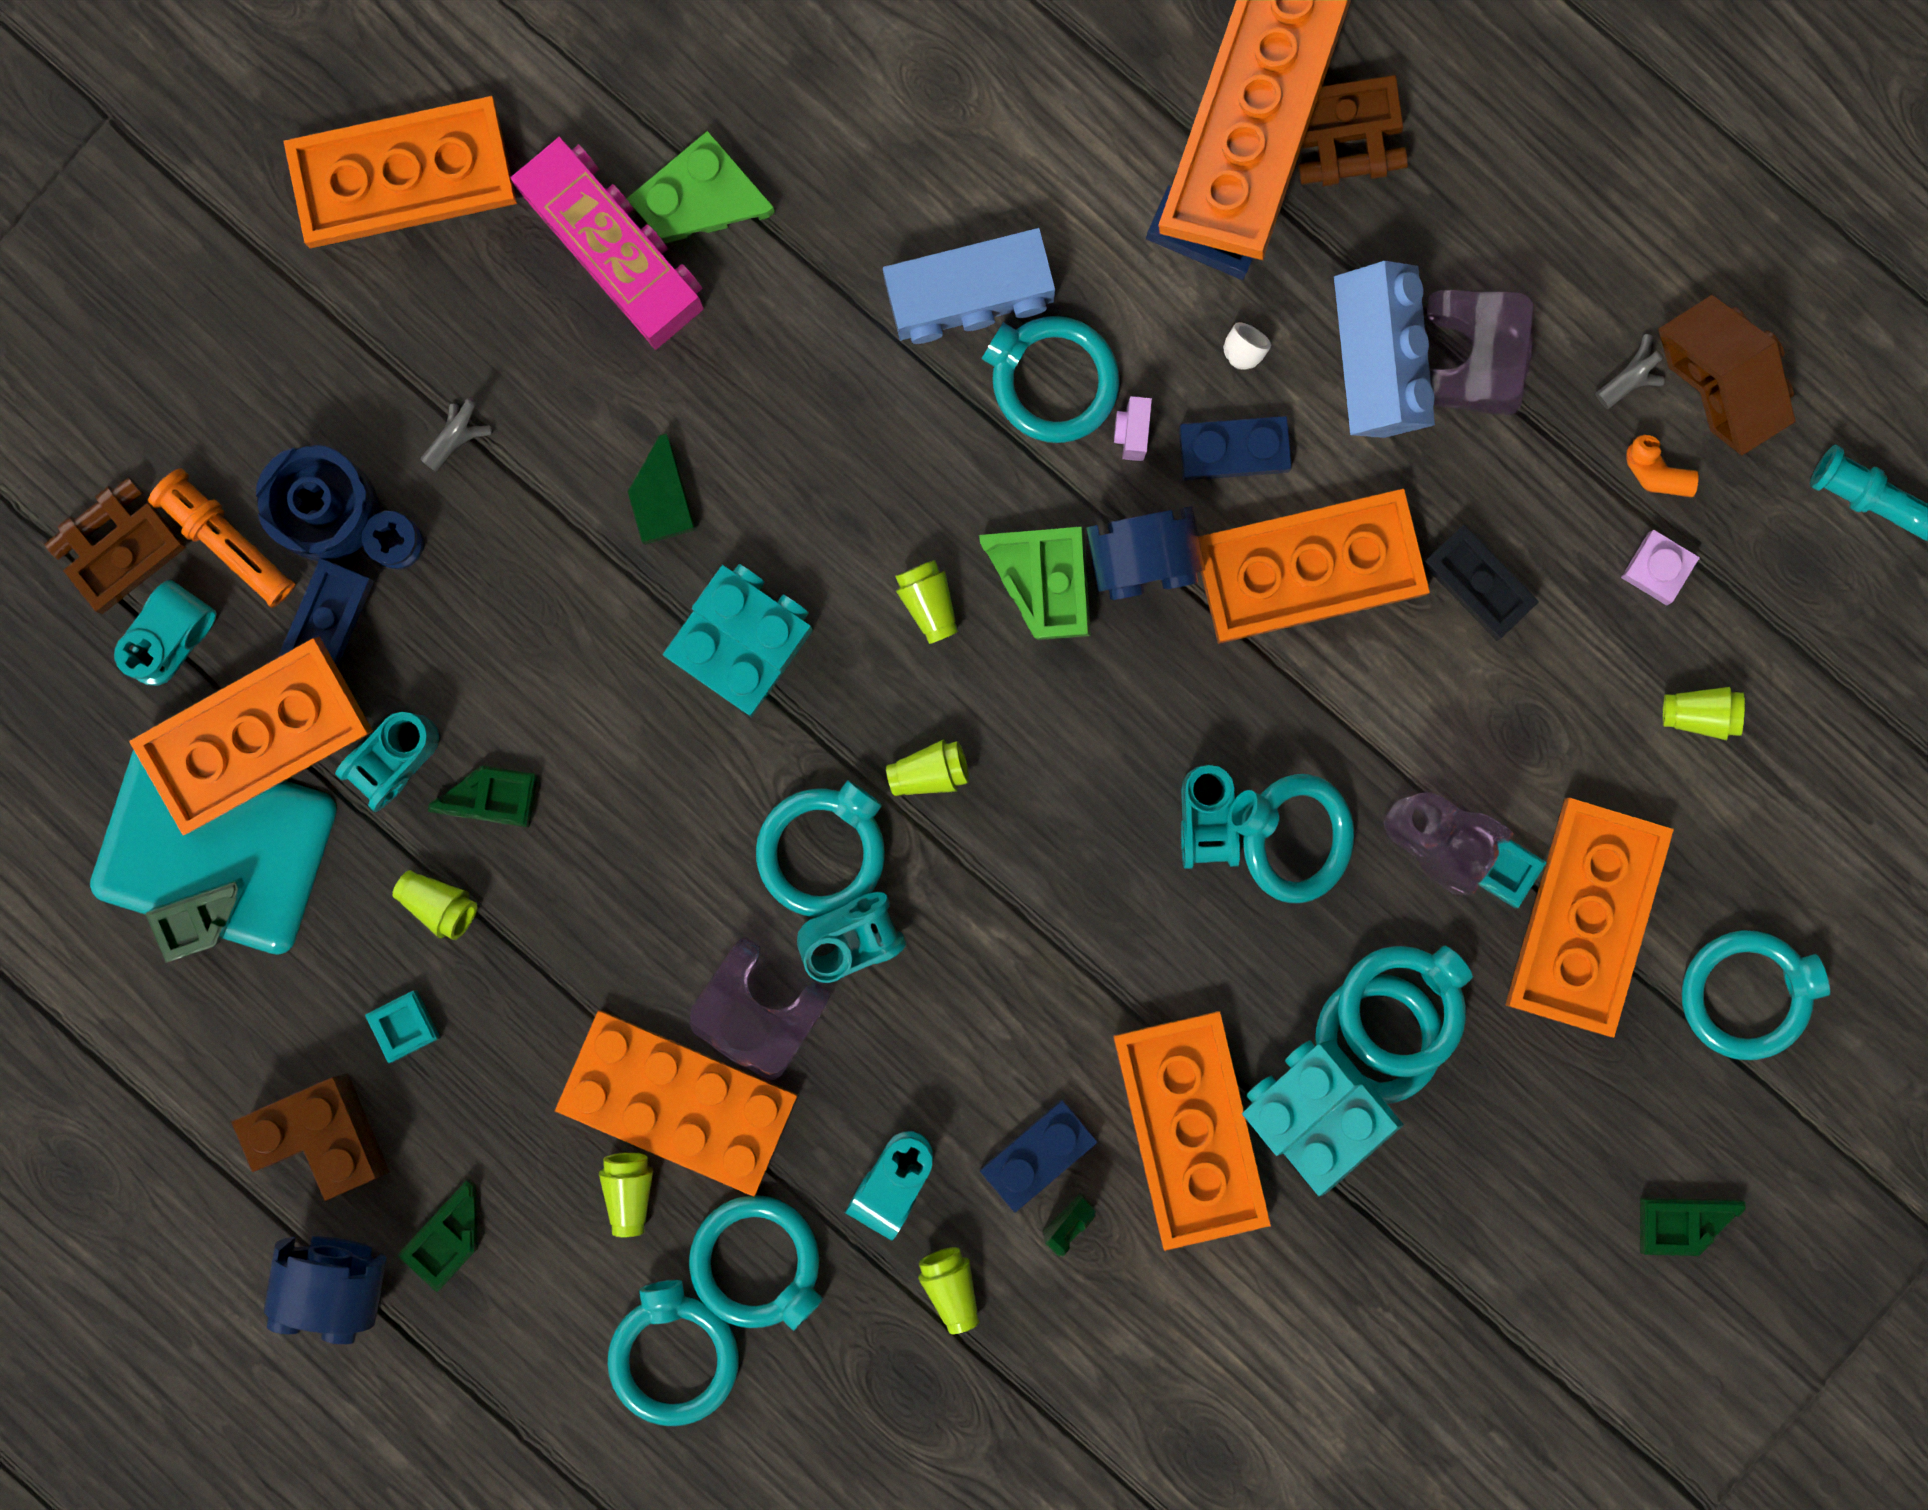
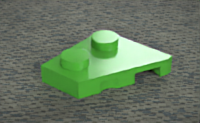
M708 131L627 198L637 215L658 234L664 243L688 238L694 232L703 231L710 233L728 228L727 224L759 217V220L766 219L775 213L774 207Z
M1082 527L979 535L983 550L991 559L1001 577V581L1011 598L1014 599L1035 639L1091 636L1085 532Z

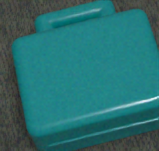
M133 750L91 876V891L100 901L145 914L152 908L242 878L245 886L222 939L275 955L286 953L293 947L335 820L337 812L336 803L327 793L289 781H283L183 836Z

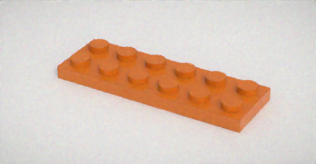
M1236 0L1159 222L1160 234L1259 260L1264 259L1351 0Z

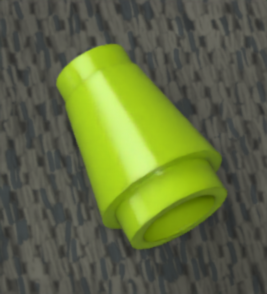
M935 560L895 576L900 587L896 592L922 633L926 635L929 644L959 632L955 624L956 620L945 570L939 571Z
M1730 687L1676 693V695L1665 694L1663 702V727H1674L1675 729L1727 740L1728 735L1741 736L1745 712L1744 693L1731 692Z
M943 739L894 764L886 766L888 783L894 796L957 792L959 785L969 783L966 758L958 741L947 744Z
M411 870L405 872L400 877L392 894L394 899L401 902L408 911L438 938L447 936L452 940H457L469 928L477 912V903L469 899L468 891L421 874H416Z
M618 1153L606 1156L603 1159L604 1169L599 1171V1178L609 1221L612 1225V1235L616 1237L642 1235L645 1232L644 1223L646 1222L653 1168L648 1166L645 1154Z
M957 1247L942 1249L921 1259L919 1266L922 1273L918 1276V1280L942 1321L946 1324L949 1334H960L976 1327L980 1321L977 1315L970 1260L962 1257L961 1251Z

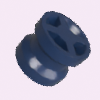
M383 511L375 514L367 521L362 531V543L366 553L373 560L389 569L401 570L410 567L419 560L423 552L424 538L421 530L413 521L396 511ZM394 527H396L395 532L390 533L388 536H386L387 533L393 531Z

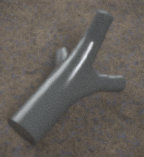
M1643 335L1640 348L1629 365L1619 375L1595 392L1597 399L1606 409L1611 408L1638 387L1664 385L1665 379L1663 376L1649 374L1650 370L1663 359V355L1659 351L1654 352L1650 356L1653 342L1652 335Z
M467 398L461 409L458 404L449 405L448 418L444 429L420 457V460L435 472L440 469L460 445L475 437L490 436L492 434L490 425L468 426L476 405L474 399Z

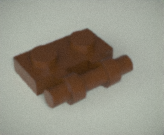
M1396 75L1323 86L1321 88L1301 149L1317 146L1319 160L1298 164L1301 185L1322 182L1323 187L1338 185L1341 178L1369 174L1370 179L1387 177V171L1408 168L1405 147L1385 150L1383 136L1399 134L1403 131ZM1365 139L1366 153L1336 157V143Z
M130 477L126 478L114 489L110 486L103 489L95 496L97 499L95 504L76 519L69 516L57 526L59 532L44 543L47 550L57 560H60L72 549L78 554L79 558L67 566L63 572L95 612L100 614L108 611L187 548L152 505L147 503L134 514L131 513L128 505L142 495L143 491ZM112 519L118 527L94 544L90 535Z

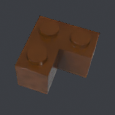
M1711 295L1658 328L1669 369L1700 392L1710 431L1741 456L1796 422L1791 403L1794 391L1789 380L1785 377L1781 361L1785 355L1783 346L1771 331L1765 330L1763 332L1749 322L1739 308H1730Z
M348 1073L331 1077L231 1121L252 1172L270 1167L304 1152L324 1201L390 1173Z

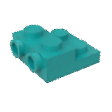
M722 564L692 606V614L667 647L663 656L752 718L809 638L813 629L804 622L809 612L784 594L778 602L760 591L765 582L741 564H738L734 571H731Z
M1309 1040L1298 1047L1285 1060L1291 1069L1278 1081L1271 1075L1257 1084L1247 1094L1248 1099L1253 1104L1242 1113L1276 1156L1284 1154L1319 1197L1328 1193L1404 1126L1402 1121L1334 1040L1319 1043L1317 1046Z

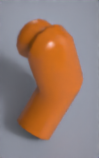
M1651 435L1638 436L1633 441V444L1628 447L1626 459L1627 465L1642 487L1649 492L1694 497L1698 486V472L1668 467L1661 456L1660 441Z

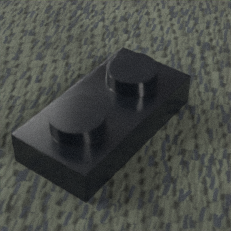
M1465 525L1461 526L1423 562V566L1496 641L1500 640L1539 603L1529 590Z

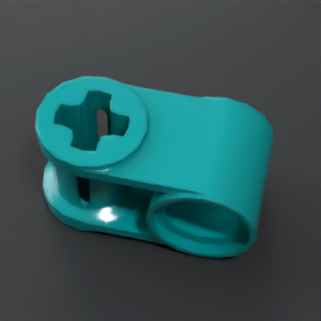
M173 580L163 582L149 596L141 613L123 637L119 639L114 652L117 667L123 674L149 686H159L167 683L175 675L193 648L208 634L215 622L216 611ZM145 650L154 658L149 666H146L144 661L140 659Z
M407 712L394 713L387 717L364 743L355 748L342 761L335 775L341 781L348 779L370 800L368 806L374 812H378L402 791L410 777L434 754L439 743L438 728L432 720L424 715ZM412 722L418 728L420 738L417 746L413 750L406 752L399 743V732L403 726Z
M1204 765L1196 767L1186 774L1181 787L1183 819L1181 821V852L1184 869H1192L1195 863L1228 862L1230 867H1238L1240 861L1239 833L1232 830L1228 825V813L1235 800L1233 780L1227 771L1219 766ZM1203 774L1213 775L1221 785V795L1211 805H1203L1194 796V783ZM1204 841H1221V842H1222L1221 845H1217V846H1199V845H1198L1199 842H1204Z
M874 892L862 895L841 908L813 918L803 924L798 931L796 941L805 971L812 979L823 983L835 982L867 966L887 961L903 951L906 947V939L904 934L896 931L887 911L890 907V902L885 893ZM871 924L876 925L877 932H873ZM830 943L836 945L834 950L828 955L815 956L812 954L815 948L821 944Z
M902 1131L894 1135L887 1143L873 1169L868 1171L851 1199L845 1214L893 1241L907 1219L916 1201V1196L930 1174L933 1152L929 1141L922 1134L914 1131ZM910 1147L916 1148L918 1150L917 1161L921 1166L918 1167L911 1164L906 1171L898 1167L899 1156L895 1152L898 1150L906 1153Z

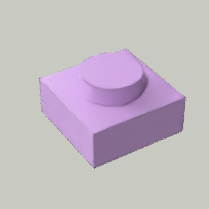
M1130 396L1127 412L1117 411L1114 443L1123 444L1122 459L1143 461L1145 458L1152 398Z
M1652 530L1646 535L1621 578L1663 604L1669 605L1674 601L1700 557L1659 532Z

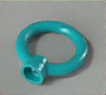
M1061 316L1042 317L1027 322L1016 330L1003 322L982 357V360L994 366V394L1005 417L1019 431L1040 441L1065 443L1089 435L1107 419L1117 400L1119 371L1111 348L1097 331L1087 324L1072 318ZM1051 337L1064 338L1079 344L1089 353L1098 372V389L1091 405L1079 416L1062 422L1043 420L1030 413L1019 400L1014 386L1015 367L1025 350L1033 343Z
M1311 774L1286 776L1272 783L1261 795L1252 790L1242 792L1236 797L1230 807L1228 825L1232 830L1244 835V854L1249 872L1257 885L1271 897L1287 903H1304L1315 900L1332 889L1345 872L1354 845L1353 819L1349 806L1342 794L1325 779ZM1295 796H1310L1318 800L1329 814L1333 830L1332 846L1326 862L1315 875L1304 881L1292 882L1281 878L1271 867L1266 854L1265 838L1269 837L1278 825L1279 812L1277 808L1282 803Z
M850 780L846 781L840 791L809 789L795 793L781 801L773 808L763 822L756 844L758 871L769 893L784 907L809 917H820L849 904L852 900L862 895L872 893L881 877L885 860L883 836L874 818L882 804ZM814 810L834 812L857 830L863 845V861L856 878L842 891L828 896L809 895L793 887L784 877L777 857L779 839L786 826L799 815Z
M1747 930L1722 935L1706 944L1689 964L1682 985V1006L1692 1031L1701 1042L1713 1051L1738 1060L1768 1058L1791 1046L1805 1030L1813 1011L1814 1000L1830 996L1829 980L1823 963L1817 954L1801 958L1783 940L1764 932ZM1742 952L1758 953L1774 960L1783 969L1785 984L1792 998L1789 1012L1780 1026L1765 1036L1752 1039L1734 1037L1722 1031L1709 1017L1704 1003V987L1712 969L1724 958Z
M1407 946L1387 947L1370 953L1352 968L1341 988L1338 1002V1017L1341 1031L1347 1044L1365 1064L1387 1075L1411 1077L1434 1070L1452 1055L1462 1038L1466 1023V1005L1461 988L1473 978L1471 970L1464 960L1447 946H1442L1433 955ZM1408 968L1420 972L1425 983L1442 998L1444 1006L1442 1029L1436 1040L1418 1053L1398 1055L1387 1052L1378 1047L1369 1038L1362 1025L1360 1016L1362 994L1368 983L1375 976L1388 969Z
M1378 974L1368 983L1361 999L1378 995L1388 996L1399 1000L1413 1012L1422 1033L1421 1051L1436 1040L1442 1029L1440 1017L1430 999L1418 987L1402 978L1388 974ZM1342 986L1329 997L1323 1006L1316 1027V1046L1319 1043L1334 1040L1337 1044V1032L1340 1024L1338 1002ZM1437 1068L1425 1074L1400 1077L1390 1082L1379 1083L1370 1078H1365L1387 1104L1403 1101L1419 1092L1431 1080Z
M759 1195L735 1198L713 1210L698 1228L689 1256L691 1280L702 1303L723 1321L745 1328H763L783 1321L789 1328L795 1331L824 1300L813 1289L819 1271V1251L815 1236L806 1220L788 1204L775 1198ZM751 1217L765 1218L780 1225L792 1238L798 1259L797 1271L793 1282L776 1300L759 1306L743 1305L728 1298L717 1286L711 1270L712 1250L719 1235L734 1222Z
M666 1280L643 1286L639 1289L641 1305L633 1309L620 1322L609 1345L607 1364L611 1384L621 1402L632 1413L643 1420L663 1426H682L694 1423L714 1412L726 1400L735 1384L739 1367V1354L734 1334L727 1322L712 1313L701 1301L685 1297L681 1280ZM683 1318L702 1327L712 1339L717 1354L716 1372L710 1385L698 1397L679 1404L658 1402L644 1394L633 1380L629 1364L630 1351L637 1336L648 1325L669 1323Z

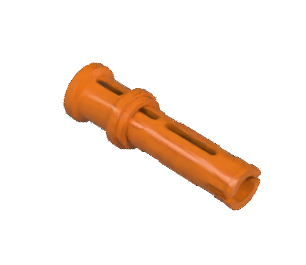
M182 468L174 470L163 478L151 492L148 503L155 509L162 507L182 526L181 534L187 539H192L195 542L201 540L234 573L257 592L271 608L276 607L285 600L294 589L295 583L288 579L254 545L223 518L224 510L222 505L215 499L209 501L188 481L189 474ZM230 547H233L237 552H239V553H240L252 566H254L260 573H257L248 563H246V562H245L232 548H230Z

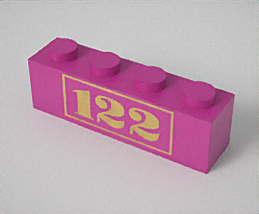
M559 136L510 178L524 199L651 346L657 350L704 310L697 296V293L703 288L683 264L674 269L662 254L668 248L648 224L640 230L628 214L634 209L619 189L613 184L605 189L593 176L599 168L579 144L571 150Z

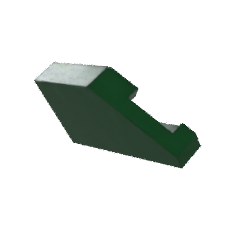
M667 433L659 435L628 490L640 538L644 545L695 531L669 436Z
M480 766L465 777V780L440 798H436L429 803L428 812L529 828L538 775Z
M242 878L152 908L145 913L166 963L214 947L222 941L245 886Z
M471 1179L465 1181L397 1255L436 1293L445 1286L478 1250L476 1184Z
M1081 1193L1042 1231L1045 1244L1058 1257L1064 1256L1069 1251V1243L1080 1232L1084 1231L1096 1217L1094 1206Z
M1640 1198V1253L1644 1255L1700 1256L1715 1241L1714 1238L1735 1217H1739L1746 1210V1202L1726 1199Z

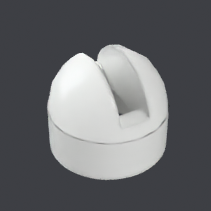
M1238 322L1235 323L1226 337L1223 349L1231 365L1237 369H1250L1263 360L1271 348V343L1258 329Z

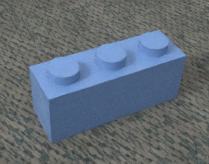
M1039 228L883 267L884 281L899 340L911 338L913 344L934 341L943 336L942 330L963 325L965 331L979 330L994 324V317L1015 312L1016 318L1034 316L1044 312L1047 309L1046 304L1054 302L1055 287Z
M1382 261L1334 276L1350 435L1386 438L1434 426V391L1430 381L1427 353L1429 341L1425 332L1422 306L1423 286L1419 277L1418 266Z

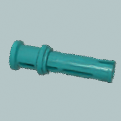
M1833 445L1829 448L1811 476L1809 483L1811 488L1817 491L1825 488L1847 500L1849 508L1855 512L1865 513L1870 510L1921 539L1928 541V504L1887 482L1888 478L1884 474V470L1878 467L1868 469L1846 457L1844 449L1838 445Z

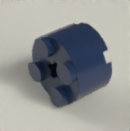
M313 445L282 451L265 466L256 485L258 516L263 529L280 545L310 560L319 561L321 558L328 562H336L357 551L363 545L362 531L368 520L380 511L379 498L365 472L341 453L326 446ZM316 495L324 502V506L319 511H316L314 506L310 504Z
M1193 506L1181 508L1182 519L1174 520L1173 511L1168 510L1108 523L1109 534L1105 535L1099 534L1098 525L1086 527L1098 591L1109 590L1110 600H1117L1145 594L1143 583L1161 580L1163 589H1172L1198 583L1196 572L1204 571L1205 567Z
M312 1236L310 1247H295L296 1237L277 1241L274 1246L264 1305V1313L268 1317V1330L279 1334H297L300 1330L322 1333L321 1339L326 1342L352 1344L355 1342L356 1333L374 1327L387 1259L383 1253L376 1259L371 1258L372 1247L359 1242L333 1237Z

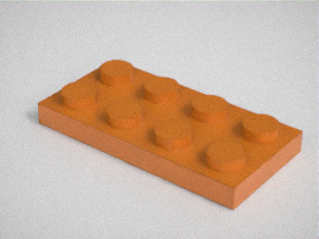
M492 96L284 140L304 243L310 249L517 204L513 182L510 178L512 176L498 110Z
M1404 489L1199 536L1205 570L1201 571L1218 644L1417 598L1430 593Z
M316 637L129 742L184 836L372 733L373 730L320 637Z
M1564 799L1505 1006L1604 1036L1615 1037L1674 829L1576 799Z
M599 1010L555 1112L754 1197L798 1094Z
M1216 1011L1113 1035L1163 1250L1166 1251L1271 1226L1246 1119L1242 1115L1244 1112L1220 1012Z

